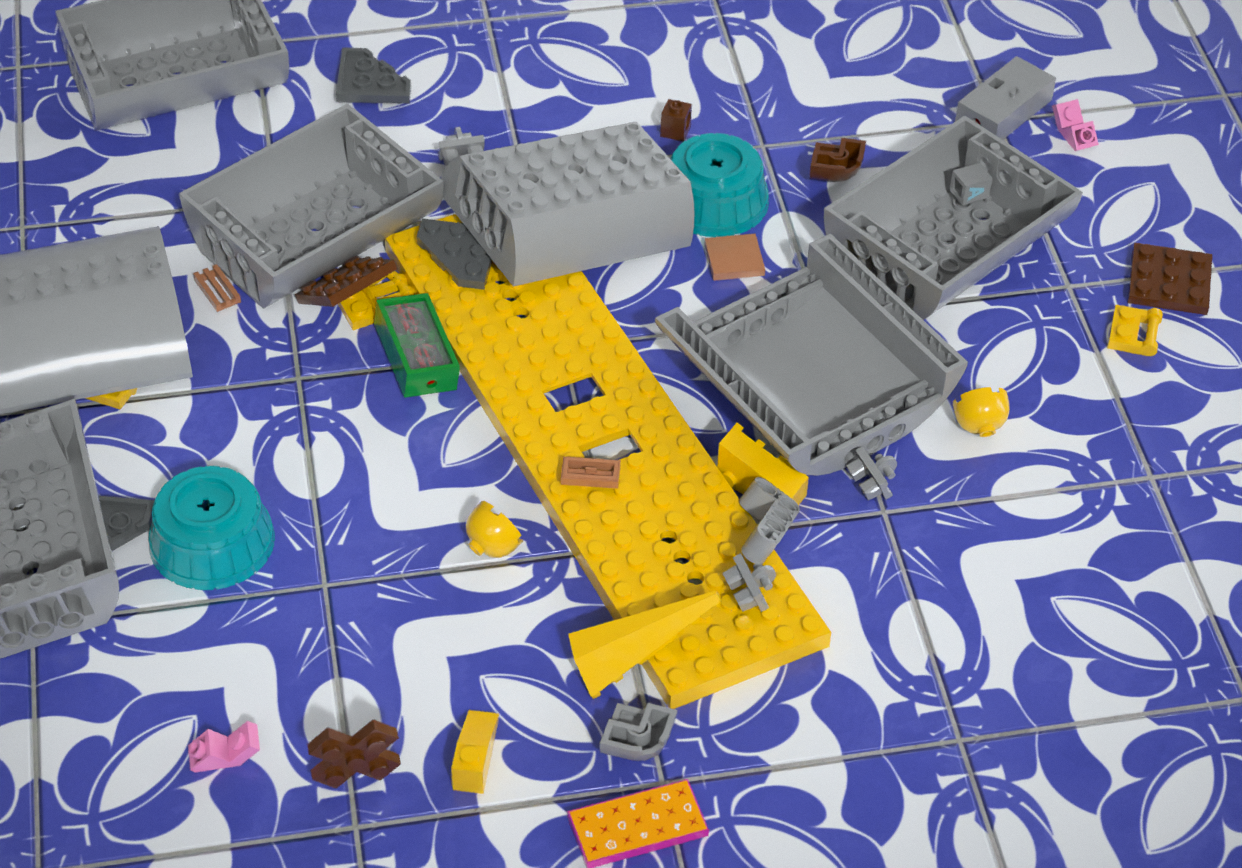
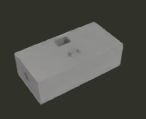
M1016 56L958 102L955 122L963 116H967L1003 140L1052 100L1056 77Z

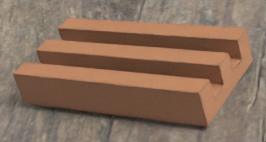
M217 264L212 266L213 270L211 271L208 268L203 269V274L201 275L199 272L193 273L194 281L217 312L241 303L239 293ZM215 277L219 280V282L221 283V285L224 287V289L227 291V293L229 294V296H230L232 299H230V298L228 297V295L225 293V291L223 290V288H222V287L220 286V284L217 282V280L215 279ZM206 280H208L211 283L216 293L224 301L223 303L219 302V300L214 295L212 290L206 284Z
M563 457L561 485L618 488L621 460Z

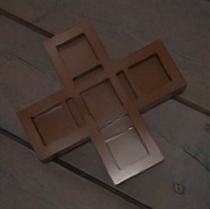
M374 719L353 736L327 727L307 744L309 755L322 759L320 763L311 769L312 780L337 789L358 772L381 781L401 765L399 754L386 749L399 739L397 728Z

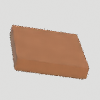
M756 234L705 238L704 246L713 281L765 276V266Z

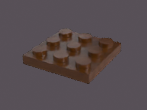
M1134 242L1128 303L1207 315L1210 304L1213 254Z
M354 256L344 262L345 266L340 269H331L323 274L324 278L317 282L313 280L301 287L302 290L294 295L299 304L334 307L396 271L398 268L394 259H383L382 257L373 259L370 256L359 258V256Z

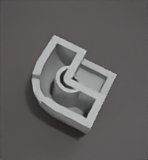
M617 703L612 719L608 720L600 741V752L631 761H645L659 755L667 744L678 710L647 703L645 710Z

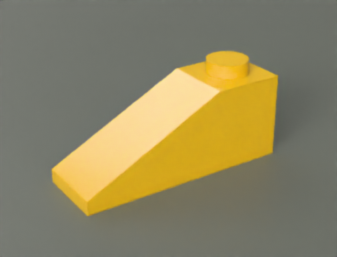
M468 711L457 741L451 768L453 790L484 794L499 713Z

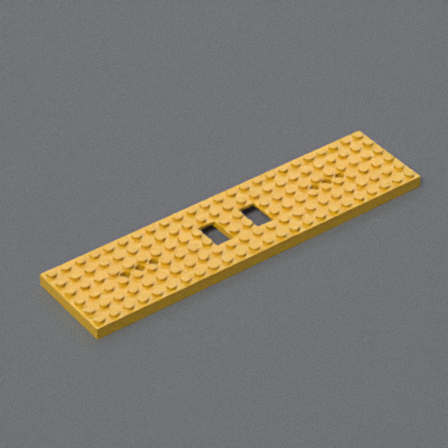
M456 214L438 219L439 221L463 223ZM420 225L394 233L385 238V252L390 259H394L398 273L406 276L407 283L413 287L415 295L429 294L460 365V373L612 618L617 620L715 590L720 595L722 605L712 607L700 616L701 620L698 623L688 625L678 633V638L642 664L668 708L676 709L830 647V629L775 550L772 551L762 564V566H772L776 572V577L771 582L773 587L770 590L759 587L769 608L761 612L757 605L742 612L734 594L748 586L745 583L731 590L723 572L736 565L733 557L740 553L750 572L754 571V563L742 554L741 548L757 524L752 516L740 505V499L582 271L513 287L492 261L485 290L458 287L452 280V276L446 270L443 271L432 260V255L417 244V234ZM496 281H503L505 283L498 284ZM506 298H514L516 300L509 301ZM425 305V310H426L427 314L430 315V314H429V311H428V309H427V307H426V305ZM518 315H526L527 317L521 319ZM592 377L604 395L555 412L544 393ZM631 435L641 450L639 453H632L628 457L619 459L621 460L618 488L561 485L563 457L585 458L582 452ZM672 538L675 542L669 544L663 542L662 539ZM678 558H685L689 562L686 564H681L679 562H675V560ZM696 578L700 579L703 583L695 585L688 581Z

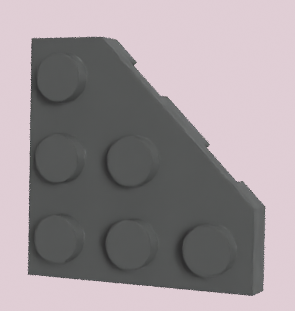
M342 48L336 88V102L410 103L412 87L411 80L405 75L401 77L395 73L394 67L384 60H377L373 57V52L367 48Z
M422 218L417 234V244L432 255V260L443 271L446 270L452 276V280L458 287L485 290L493 260L463 223Z
M99 496L111 551L150 530L152 507L155 500Z

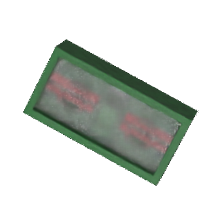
M424 293L376 300L374 325L404 398L457 390L460 365L429 294Z

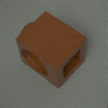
M672 99L667 100L661 113L660 137L685 141L691 127V103Z

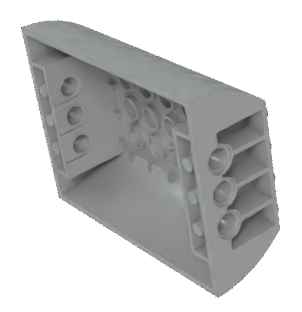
M99 0L55 11L69 69L95 131L250 93L267 87H274L286 83L288 80V50L262 0Z
M347 103L180 192L179 196L188 226L201 253L214 265L217 264L227 277L264 309L305 284L321 277L331 269L342 265L352 257L384 241L390 235L433 213L442 201L444 181Z
M963 116L825 207L824 225L826 235H833L924 320L1066 220L1077 208L1083 192L967 116ZM980 163L993 178L989 197L962 205L950 191L953 170Z
M637 121L458 156L447 165L441 177L444 181V200L513 287L691 246L694 230V202L691 183Z

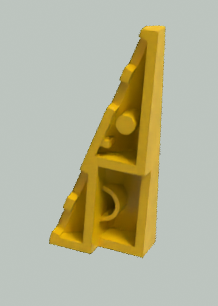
M715 590L569 633L573 657L590 696L593 699L599 697L601 690L613 681L619 682L623 679V674L636 664L642 665L678 638L680 631L690 624L695 625L701 620L700 616L712 607L722 605L718 592Z

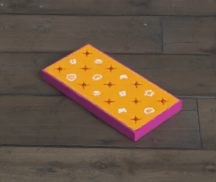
M688 779L568 811V820L586 868H595L709 836L708 826Z

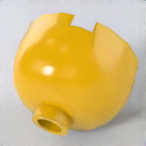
M991 387L974 389L961 394V401L958 403L956 399L953 401V409L959 425L970 433L979 434L980 437L994 435L996 430L1004 425L1009 416V399L1007 391L1003 388H999V392H992Z
M481 501L472 510L466 521V534L471 540L468 546L478 556H481L483 553L491 558L507 556L523 542V539H519L522 535L502 512L499 515L491 512L490 510L494 506L486 501Z

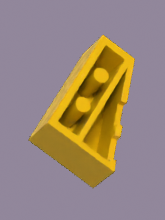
M736 423L719 443L717 467L731 488L744 494L754 479L761 477L772 483L799 505L807 496L809 477L798 472L781 455L778 458L774 457L763 448L765 446L764 442L760 439L756 442L742 432L744 427Z

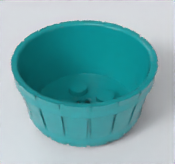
M706 133L691 137L677 147L671 156V160L691 183L694 202L693 234L705 237L734 236L735 234L738 235L750 230L761 222L768 211L769 191L764 177L762 159L751 144L745 140L743 141L741 138L729 136L728 134Z
M220 466L192 468L174 476L172 480L164 484L156 496L152 507L149 552L156 569L171 582L174 581L177 585L190 589L194 588L195 590H214L216 588H227L236 583L239 584L253 576L255 572L257 573L267 562V558L270 557L273 551L275 531L271 517L262 504L255 486L239 472L236 473L235 470L225 467L220 468ZM203 500H209V503L215 504L209 508V511H203V508L197 507L203 504Z

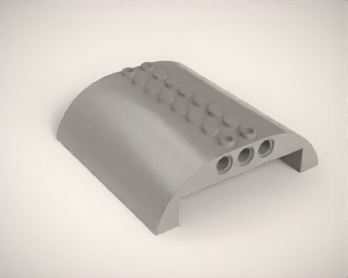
M159 226L0 255V414L193 377L175 287Z
M831 234L809 243L807 267L694 322L679 307L655 317V323L675 346L798 472L806 475L818 476L846 468V465L858 458L855 451L863 446L870 456L912 432L943 404L956 387L968 365V361Z

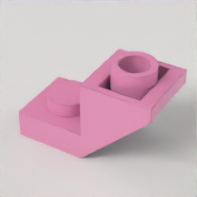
M1078 99L1052 106L1058 131L1074 151L1099 145L1093 121L1083 122Z
M247 721L228 737L207 729L188 745L190 771L202 772L242 765L260 750L257 724Z

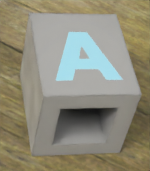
M980 163L953 170L950 191L962 205L988 198L993 178Z

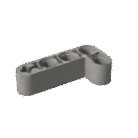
M756 477L739 500L740 505L759 520V523L742 546L741 551L752 563L763 564L783 538L799 513L800 508L793 499L764 478Z

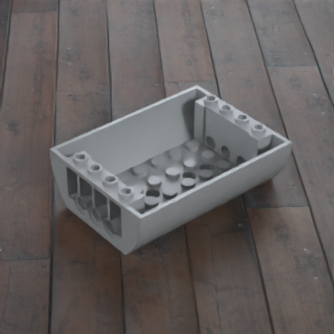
M75 399L0 423V659L106 624L118 602V577ZM24 504L22 509L13 510L17 505ZM29 525L25 531L18 532L20 527ZM38 568L35 574L26 575L29 570Z

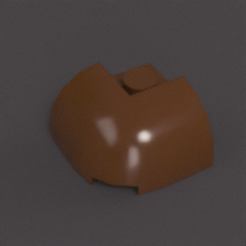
M841 137L840 145L816 142L810 165V179L840 182L847 181L855 176L861 168L864 159L866 141Z

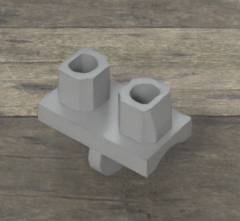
M455 127V135L446 136V141L439 142L438 156L439 161L443 160L447 167L458 156L484 151L483 135L472 137L471 132L462 134L461 128Z
M863 446L855 450L858 458L850 462L846 467L855 482L869 475V479L859 484L867 500H871L881 494L885 500L892 497L893 494L887 487L888 482L885 476L888 479L895 477L894 470L897 467L895 458L893 456L883 457L882 454H878L875 456L876 463H874Z
M741 553L733 557L736 565L723 572V575L731 590L745 583L748 587L734 594L742 612L757 605L761 612L768 609L769 606L759 587H764L765 590H770L773 587L771 582L776 577L774 568L769 565L762 566L761 563H756L753 566L754 571L751 573Z

